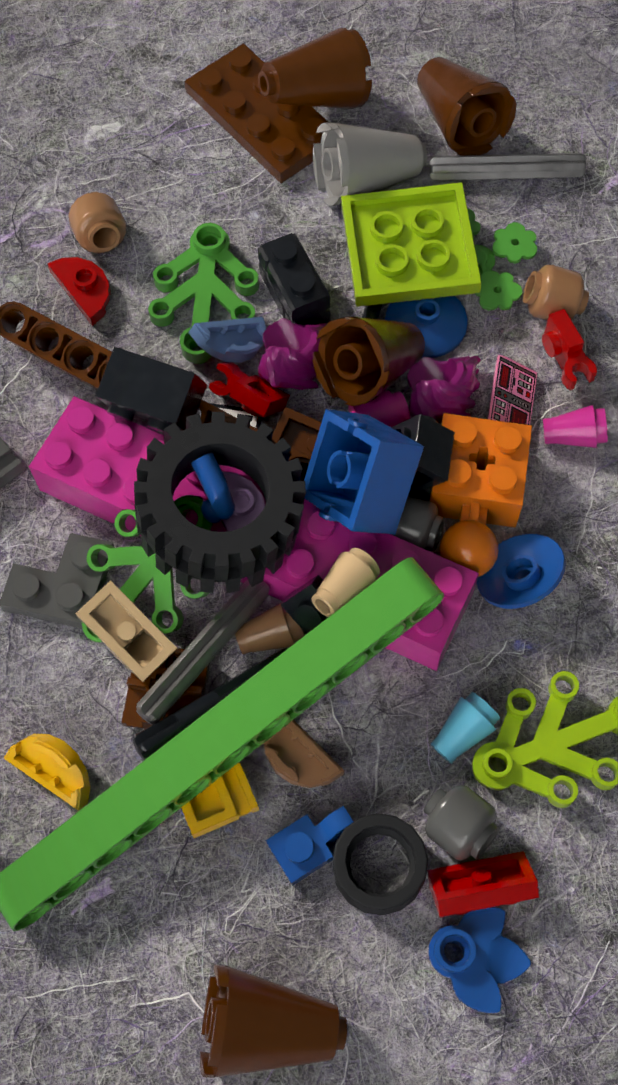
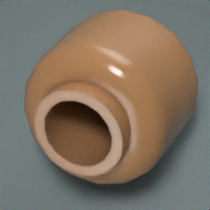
M91 192L77 198L71 205L68 213L69 225L82 248L92 253H105L116 248L123 241L126 234V221L113 198L105 193Z
M545 265L539 271H533L528 277L523 293V302L528 304L529 313L533 317L548 320L549 314L565 309L572 320L576 314L581 315L584 312L589 299V292L584 290V280L581 274L555 265Z

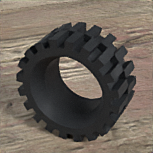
M212 412L211 423L202 424L199 414L186 417L185 430L181 431L175 422L165 428L164 444L154 438L147 446V460L140 458L136 469L137 481H134L136 526L138 535L142 536V547L148 557L155 554L156 568L164 575L174 567L176 569V583L187 588L191 579L195 578L201 580L200 592L213 593L214 582H225L226 593L237 592L240 590L241 579L247 577L251 587L263 582L266 567L274 574L282 566L284 554L289 556L295 545L306 494L305 481H300L302 474L301 464L298 458L289 461L291 446L284 438L276 444L272 443L273 429L262 423L257 431L250 429L251 417L238 414L236 424L225 422V412ZM213 453L219 465L239 469L254 479L262 490L266 502L260 515L248 525L226 532L209 531L189 522L176 507L173 495L179 483L194 471L191 463L196 459Z

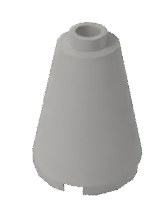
M322 123L316 133H323L321 143H314L313 168L318 190L326 189L329 198L323 200L330 206L341 205V196L376 192L418 176L422 171V167L427 162L426 147L416 135L342 123Z

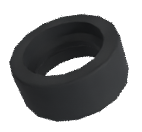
M377 813L360 817L344 829L335 844L333 873L336 886L349 904L364 913L386 915L401 911L415 900L425 882L428 856L424 841L412 825L397 816ZM370 836H390L398 841L407 852L410 863L408 876L404 883L393 892L385 894L370 893L360 887L352 875L350 867L351 855L357 844Z

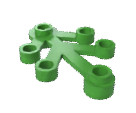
M215 223L199 225L190 238L189 249L168 264H162L155 268L153 278L156 288L161 292L170 293L164 298L153 300L149 304V316L154 325L158 327L170 325L175 317L174 311L193 297H195L192 326L194 323L210 322L212 296L231 314V320L239 319L237 316L242 313L250 315L248 318L256 317L253 305L243 302L215 275L217 262L234 277L235 289L240 295L251 296L259 289L258 273L254 269L243 265L229 251L230 239L222 227ZM199 263L198 273L178 287V276ZM163 276L172 277L167 281L160 280ZM245 279H250L253 281L252 283L246 285L240 283ZM159 310H167V311H168V312H167L166 314H164V315H156V314H155V313H156L157 311H159ZM191 326L184 330L180 336L182 355L189 362L203 364L212 356L203 349L199 351L192 350L198 347V345L189 334Z
M184 495L174 501L176 507L185 518L190 510H194L198 515L196 526L211 531L213 523L208 522L201 511L202 503L205 501L203 498L196 495ZM135 509L120 511L114 522L116 531L124 537L139 536L137 526L131 532L125 526V520L129 515H132L136 520ZM96 544L88 550L87 563L92 570L97 572L110 571L116 566L140 564L120 590L134 604L153 580L155 611L152 614V623L163 634L172 633L181 628L184 617L182 611L175 606L172 568L164 575L156 568L155 554L148 557L142 546L114 548L109 544ZM100 550H104L108 556V561L104 566L100 565L97 559ZM190 584L188 588L180 585L183 594L191 599L203 598L209 594L207 592H194ZM165 611H169L173 616L171 627H166L162 622V615ZM82 622V629L85 635L94 642H102Z

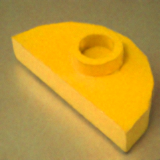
M32 734L12 745L3 759L79 811L88 804L91 787L87 769L78 753L65 741L50 734Z

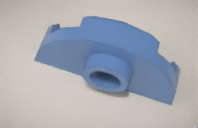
M263 317L194 323L189 334L196 344L211 356L225 362L242 363L252 359L263 346V333L266 330V325Z

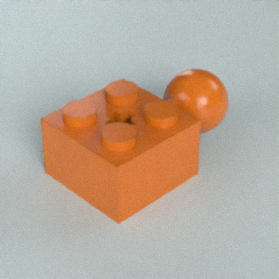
M443 413L442 426L455 432L448 481L432 487L430 501L438 506L439 516L459 519V522L452 525L444 533L440 543V555L443 558L478 572V577H480L494 566L499 553L497 538L486 524L516 528L523 506L532 425Z

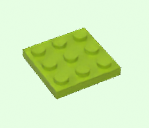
M462 182L341 196L356 307L480 293L481 278Z

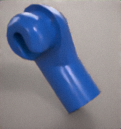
M213 453L196 459L191 465L208 500L202 503V514L208 522L218 523L222 519L228 520L233 515L235 503L226 478Z

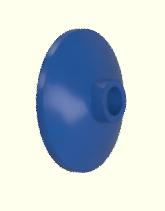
M455 296L390 303L385 315V320L408 322L419 328L425 340V351L422 358H437L452 352L463 341L468 325L466 310ZM421 313H430V314H433V315H432V316H424V315H422Z
M522 534L511 537L498 544L499 553L494 566L486 574L478 577L476 585L481 596L488 603L496 607L516 609L532 605L548 596L560 583L566 568L564 553L557 542L544 535Z

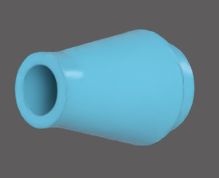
M471 692L466 699L459 698L439 734L430 745L445 760L452 764L457 757L496 730L494 725L500 719V716L479 695Z

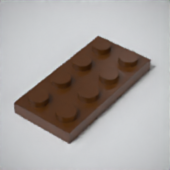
M243 43L184 81L185 90L274 178L283 183L313 162L314 143H321L323 134L316 133L317 128L322 123L328 121L312 106L274 104L269 102L266 96L261 94L258 86V75L262 71L265 62Z

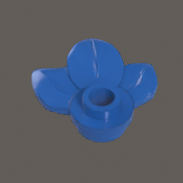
M496 907L466 913L458 925L445 926L439 929L433 935L428 947L431 965L440 975L451 979L458 1000L469 1008L487 1014L501 1011V995L498 984H503L517 978L531 965L530 959L517 944L501 936L505 924V910ZM455 943L461 947L463 956L460 961L451 962L445 957L444 948L447 944Z

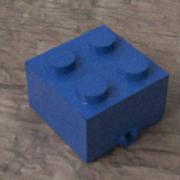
M325 409L304 479L306 488L305 499L320 509L319 516L329 521H338L351 531L396 534L424 446L369 415Z

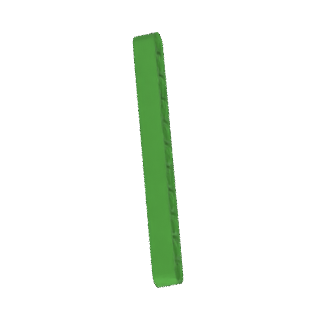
M413 557L401 561L1 871L0 912L13 931L22 930L44 916L432 612L441 603L445 594Z

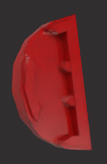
M79 257L60 258L47 263L50 273L93 327L105 316V308L110 301L111 289L104 271L92 261Z

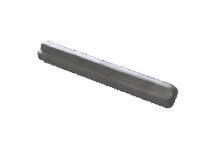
M583 153L434 156L430 160L429 172L430 178L433 181L582 177L586 171V157Z
M247 579L240 587V590L228 600L137 703L136 712L142 719L152 725L161 720L268 597L270 588L264 581L251 587Z

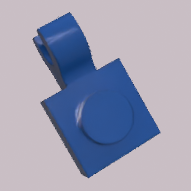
M344 806L329 814L316 826H314L308 814H306L265 841L293 886L333 860V855L327 846L339 839L344 829L354 821Z

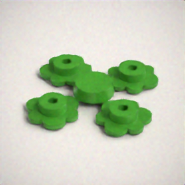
M467 208L474 241V235L480 232L481 225L475 221V213ZM512 222L506 226V229L495 231V242L493 243L492 251L483 245H474L481 278V291L474 294L480 297L479 304L485 310L491 311L498 307L501 310H509L512 307L513 301L519 300L522 296V287L518 283L513 282L512 274L504 272L499 275V273L492 270L495 265V256L500 258L507 257V260L513 264L519 263L522 258L532 259L536 256V234L530 230L526 231L525 227L518 222Z

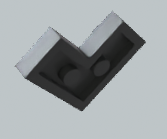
M70 533L56 573L13 563L0 599L1 609L10 613L82 629V621L75 613L103 588L108 571L97 572L89 567L87 563L88 550L96 544H109L114 547L113 542ZM100 550L97 556L98 562L102 566L108 561L107 553L104 550Z

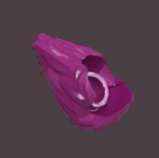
M281 318L268 325L263 333L265 354H262L258 366L260 379L266 380L274 388L295 390L319 388L317 382L313 381L317 377L313 365V352L318 351L320 338H316L319 331L327 323L301 325L292 323L291 320Z
M478 356L448 358V361H436L430 357H423L413 365L407 375L408 384L412 389L411 400L408 404L411 417L419 414L430 416L438 424L442 423L443 413L472 417L470 413L465 411L476 405L470 396L480 387V382L475 375L479 373V369L476 366L481 362V359Z

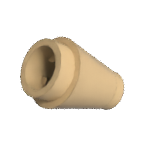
M352 548L349 552L340 553L317 589V592L312 596L313 605L320 613L330 617L376 581V578L380 575L378 564L367 552L359 548Z

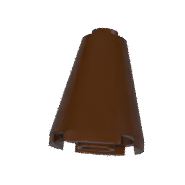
M338 28L265 62L262 71L258 75L259 90L263 96H266L269 102L274 104L339 109L362 107L367 102L372 89V80H366L365 67L371 66L366 43L358 31Z
M435 57L429 60L419 71L417 77L418 88L448 146L458 155H483L493 149L490 145L491 142L499 135L504 138L509 132L515 119L517 104L515 98L505 85L443 57Z
M350 316L330 321L319 331L316 339L320 338L318 351L313 352V365L318 381L325 392L332 398L339 397L347 403L345 404L349 406L366 404L376 399L422 358L425 351V340L419 328L408 322Z
M214 965L215 977L210 976L202 1021L201 1035H205L206 1042L211 1043L210 1052H200V1070L203 1077L217 1078L332 1061L336 1050L344 1049L347 1039L346 1017L339 1016L337 1005L227 965Z

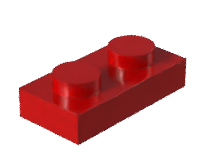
M524 851L427 870L429 887L439 917L454 914L462 915L470 911L500 905H512L520 901L539 898L538 880Z

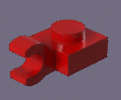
M565 309L549 314L545 332L542 335V343L546 353L551 358L555 357L560 368L563 370L561 376L563 385L568 390L575 388L577 379L573 372H581L586 376L589 383L593 382L597 374L596 365L584 353L582 349L584 340Z
M233 362L218 363L216 368L225 373L227 384L225 385L219 380L211 382L209 389L218 396L230 394V397L242 404V408L247 413L257 417H266L284 410L290 397L289 394L279 388L272 387L271 384L266 380L260 379L257 375L248 376Z

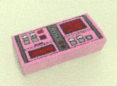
M498 355L487 419L530 425L537 372L506 356Z

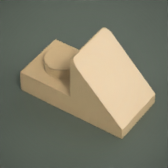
M111 580L75 613L110 649V652L142 682L177 649Z

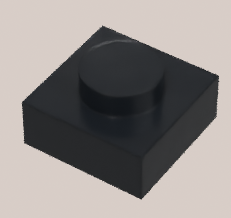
M317 575L290 593L281 603L285 611L306 634L328 618L315 608L311 599L323 582L320 575Z

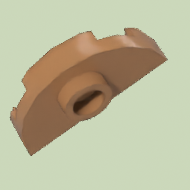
M294 720L264 743L266 759L275 773L290 784L313 788L329 785L344 775V770Z

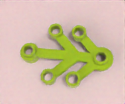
M557 672L549 683L548 692L550 697L534 739L514 748L523 719H527L533 713L536 699L534 694L528 689L516 688L512 690L505 703L507 713L496 741L482 745L473 757L472 771L476 780L485 788L495 791L505 790L515 784L546 797L557 808L569 807L578 796V786L571 777L559 775L550 779L525 767L538 760H543L591 780L601 790L613 789L618 784V762L616 760L606 757L597 761L568 748L611 731L618 735V697L612 700L606 712L558 730L568 702L574 699L579 690V681L571 672ZM566 681L570 684L572 692L568 694L559 692L555 683ZM517 697L524 698L528 702L529 708L525 711L517 710L513 706L512 700ZM494 757L500 758L504 761L506 769L502 772H495L489 767L488 761ZM598 768H610L614 773V780L608 782L601 779L598 774ZM558 784L567 786L571 793L570 798L565 800L558 798L554 793V786Z

